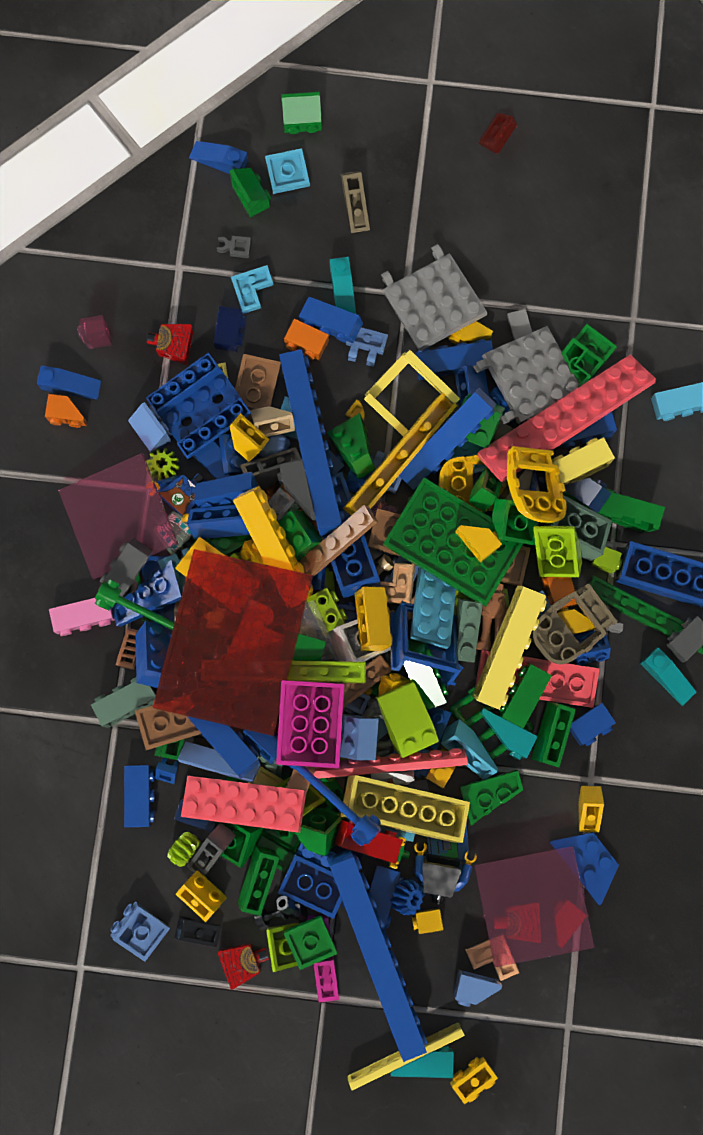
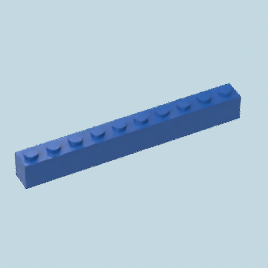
M302 349L279 354L317 527L320 536L331 534L343 524L345 517L343 511L339 512L338 508L339 505H342L339 493L335 494L334 488L338 486L335 475L331 476L330 470H333L332 460L326 456V453L329 452L327 440L323 441L322 435H325L323 423L319 424L318 418H321L319 406L315 407L314 401H317L315 389L311 390L310 384H314L311 372L307 373L306 369L310 367L308 356H303Z

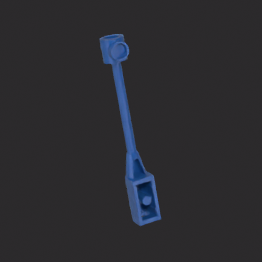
M258 717L243 731V737L249 745L272 765L277 759L278 733L273 729L275 725L270 718L266 717L263 720L261 717ZM287 765L294 770L296 769L355 824L351 837L357 844L363 846L366 843L368 845L381 831L379 827L381 821L375 815L370 817L365 815L360 818L305 766Z

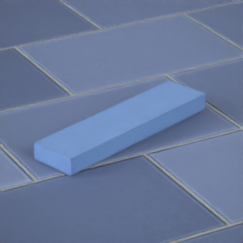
M185 742L178 757L179 762L240 779L215 749ZM260 762L240 780L253 783L261 766Z

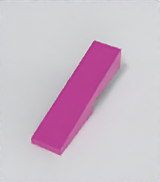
M308 915V920L319 915H322L324 922L330 933L329 919L327 915ZM334 956L314 964L319 1002L339 1000Z

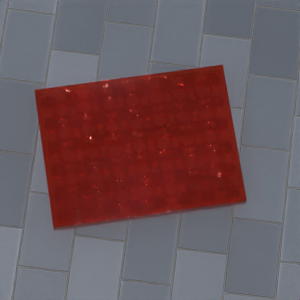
M194 549L153 708L274 736L280 713L282 680L288 681L313 576Z

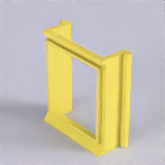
M411 350L407 353L404 352L370 388L364 398L403 437L409 430L375 398L408 363L440 394L444 393L445 398L452 404H456L460 400Z

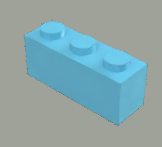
M703 382L655 393L651 401L656 419L669 421L681 414L682 417L692 415L694 411L700 410L703 413Z

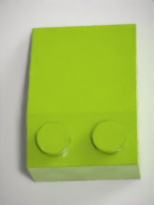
M534 526L539 577H579L582 556L575 526Z
M413 681L376 697L394 750L402 758L439 742L432 720Z

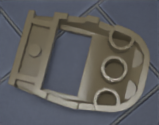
M587 584L554 603L539 618V624L535 631L532 630V636L535 645L546 659L555 664H565L573 661L579 655L590 651L607 634L605 631L611 625L617 623V620L590 584ZM572 599L576 601L597 629V631L581 643L577 641L556 613Z

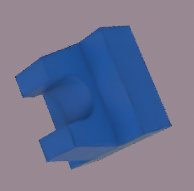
M163 757L156 767L155 779L175 784L179 762L175 761L173 766L167 765V758Z

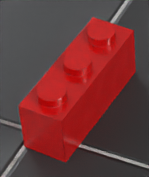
M350 819L348 822L341 820L334 841L335 845L396 864L403 839L396 837L397 833L385 830V833L379 832L368 845L365 843L363 846H360L351 837L355 824Z

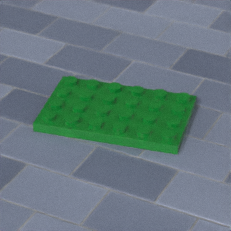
M423 478L384 541L383 546L486 607L523 543L501 540L502 545L480 563L455 531L462 525L489 528L492 532H496L492 518L428 479Z

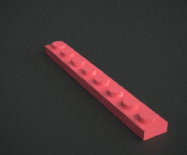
M459 748L442 752L440 750H432L429 753L415 752L404 758L399 754H391L387 757L376 755V760H342L339 762V768L316 767L314 776L320 779L468 765L465 749L461 750Z

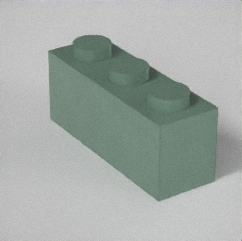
M458 598L456 612L458 661H475L482 604L470 599Z

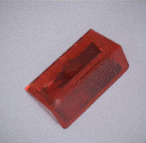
M497 113L478 143L493 153L499 154L517 126L513 116Z

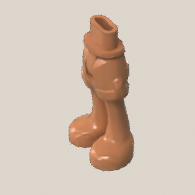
M499 584L487 606L484 607L482 605L483 627L481 637L477 640L476 649L491 650L492 619H495V641L508 607L504 597L505 593H503V584Z

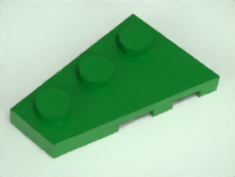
M518 770L459 786L463 801L470 802L468 819L471 826L483 816L491 813L496 807L523 791Z

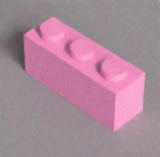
M92 598L51 608L49 612L53 631L56 634H60V636H67L72 634L73 630L87 631L92 629L91 626L99 624V627L110 625V621L115 620L112 607L109 611L97 606L95 604L96 599Z

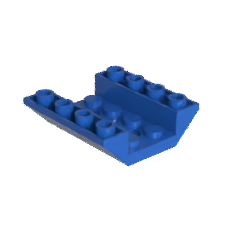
M209 352L146 397L149 404L152 405L158 416L168 427L187 459L228 431L231 423L240 413L245 418L251 414L245 402ZM217 395H222L223 401L219 404H215V397ZM190 417L192 419L191 424L183 426L184 419Z

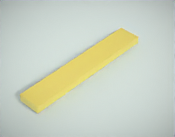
M455 1023L426 1037L428 1044L424 1045L427 1051L425 1054L403 1062L400 1052L397 1051L348 1075L347 1078L351 1090L465 1036L460 1024Z

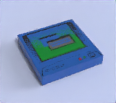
M467 825L465 827L463 843H453L427 837L428 854L464 860L463 863H466L464 855L469 851ZM468 852L467 859L470 861V856Z

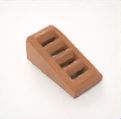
M126 629L116 666L136 671V653L134 656L125 652L126 650L136 652V648L127 646L128 642L136 644V640L129 637L130 635L135 636L138 630ZM124 657L133 659V662L130 663L123 661Z

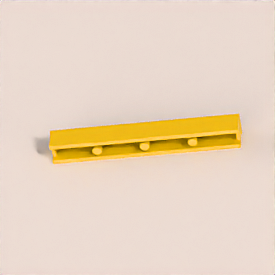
M444 393L436 397L343 509L351 516L363 505H367L371 509L457 405L455 403L452 404L445 398Z

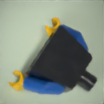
M418 842L415 844L414 849L418 854L415 856L414 873L419 883L423 885L424 892L433 894V903L442 904L444 897H452L454 892L460 891L468 883L473 868L471 864L477 859L476 853L474 859L469 861L467 859L469 851H467L464 855L466 863L463 864L464 860L426 853L428 850L426 843H424L422 851L418 850Z

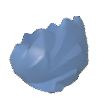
M283 433L269 436L270 440L258 454L260 458L288 450L290 449V440Z

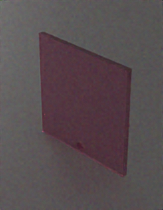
M143 453L58 490L93 580L102 577L105 572H110L112 568L109 565L115 557L119 558L122 553L119 549L125 541L129 542L135 538L153 550L151 555L178 544L163 506L162 497L158 493Z
M573 846L474 865L484 912L482 916L486 922L494 967L594 948L584 900L585 895L582 891Z

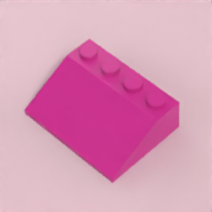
M282 680L276 765L339 768L344 684Z

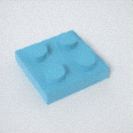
M302 148L265 156L273 194L310 186Z

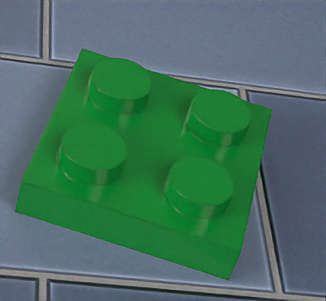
M322 915L284 930V936L300 970L338 954Z

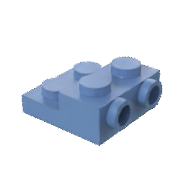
M135 902L133 905L129 904L123 913L125 915L120 922L116 921L113 924L111 937L119 945L145 962L169 931L170 927L155 917L148 909Z

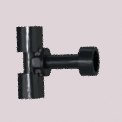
M281 896L276 900V910L267 912L263 909L261 916L254 915L255 922L260 928L269 925V920L279 917L287 920L290 916L298 922H303L308 918L307 908L300 904H294V900L287 896Z

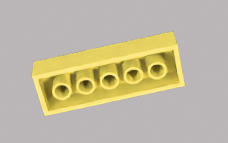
M517 585L472 697L499 710L501 706H505L508 699L506 694L508 688H512L516 679L514 673L517 668L521 667L524 657L521 656L524 649L527 650L530 646V634L532 630H536L539 624V619H537L539 612H543L546 607V595Z
M357 775L348 776L343 801L360 818L365 815L368 817L375 815L381 821L379 826L453 843H463L470 802ZM341 812L340 817L347 818V817Z

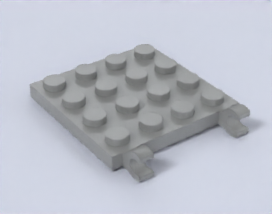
M438 244L431 247L436 261L394 283L388 271L381 274L386 286L383 292L419 352L487 315L486 309L450 253L444 256Z
M548 326L482 355L483 360L478 361L473 366L476 373L487 368L489 369L511 411L505 413L501 418L503 424L512 420H516L520 424L578 388L579 384L574 374H571L568 368L569 365L564 360L562 352Z

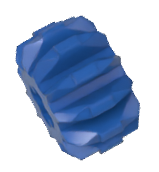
M401 880L399 885H395V891L391 892L393 894V898L390 900L393 903L392 908L403 915H415L416 910H420V904L423 903L422 897L425 895L422 892L423 887L413 880Z

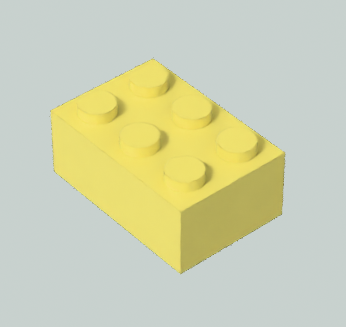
M604 437L599 440L594 438L588 441L587 445L583 448H580V446L573 448L569 451L570 454L565 457L559 455L552 459L553 465H558L560 473L558 476L561 483L566 485L580 481L610 465L615 457Z

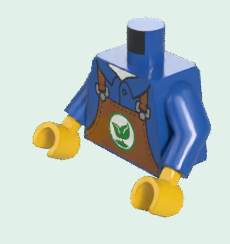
M199 473L191 481L184 475H176L157 482L150 481L145 489H153L150 493L151 496H154L159 491L158 495L182 516V524L188 521L190 509L198 508L194 501L196 484L206 482V480Z

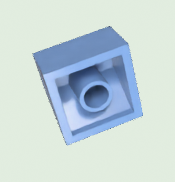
M458 969L453 996L458 1001V1004L470 1007V1004L477 1005L501 990L502 984L497 979Z

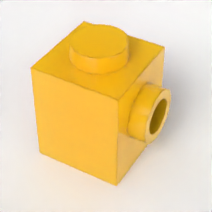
M398 673L381 676L378 696L411 682V680Z

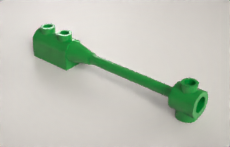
M111 579L108 582L103 581L95 597V604L109 611L111 607H114L115 603H118L188 637L189 640L205 649L203 653L204 658L209 660L225 659L231 642L228 641L230 637L220 632L216 636L190 630L120 596L122 590L119 589V583Z

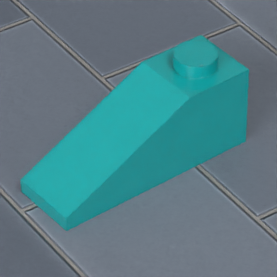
M349 257L330 259L335 306L356 314Z
M659 648L654 649L640 663L681 706L696 693L695 689L676 665Z
M483 708L480 714L504 747L511 751L509 755L518 760L527 758L538 736Z
M445 1045L391 1071L390 1075L394 1077L453 1078V1049Z

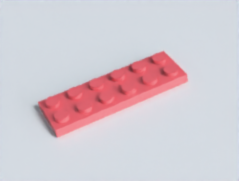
M481 650L475 688L490 651ZM521 656L524 657L521 667L530 663L552 675L539 700L594 707L599 668L569 663L555 664L549 660ZM521 667L519 669L517 668L514 673V676H516L514 683H517L518 679L520 678V676H518V673Z
M187 776L181 817L300 833L306 791Z

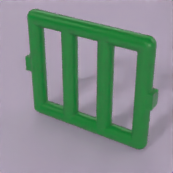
M475 687L449 708L456 721L460 719L469 728L483 718L480 714L482 709L466 720L459 710L474 700L472 695ZM489 705L483 707L490 712L496 709ZM528 720L523 729L531 733L534 727ZM488 728L477 737L482 743L495 733L491 728ZM500 744L491 752L487 751V753L493 760L507 749L503 744Z

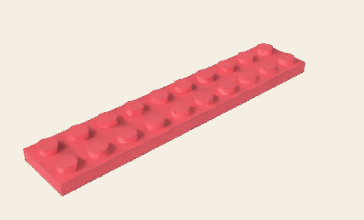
M630 354L491 443L488 448L485 447L479 451L478 458L501 482L507 480V455L513 446L552 451L653 385L656 378ZM518 468V469L516 470V473H518V472L521 471L522 469Z

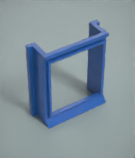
M402 601L395 612H390V633L392 634L391 670L399 671L405 661L447 671V684L455 686L456 677L461 672L458 664L457 616L453 615L451 644L449 648L445 649L446 660L408 650L407 611L413 613L414 604Z

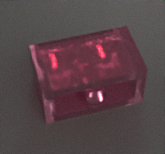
M103 315L79 319L80 326H77L78 334L82 338L83 344L86 343L89 349L112 345L109 327Z

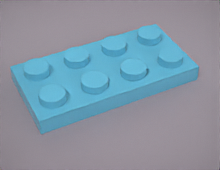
M420 567L418 568L410 638L447 649L451 644L456 589Z

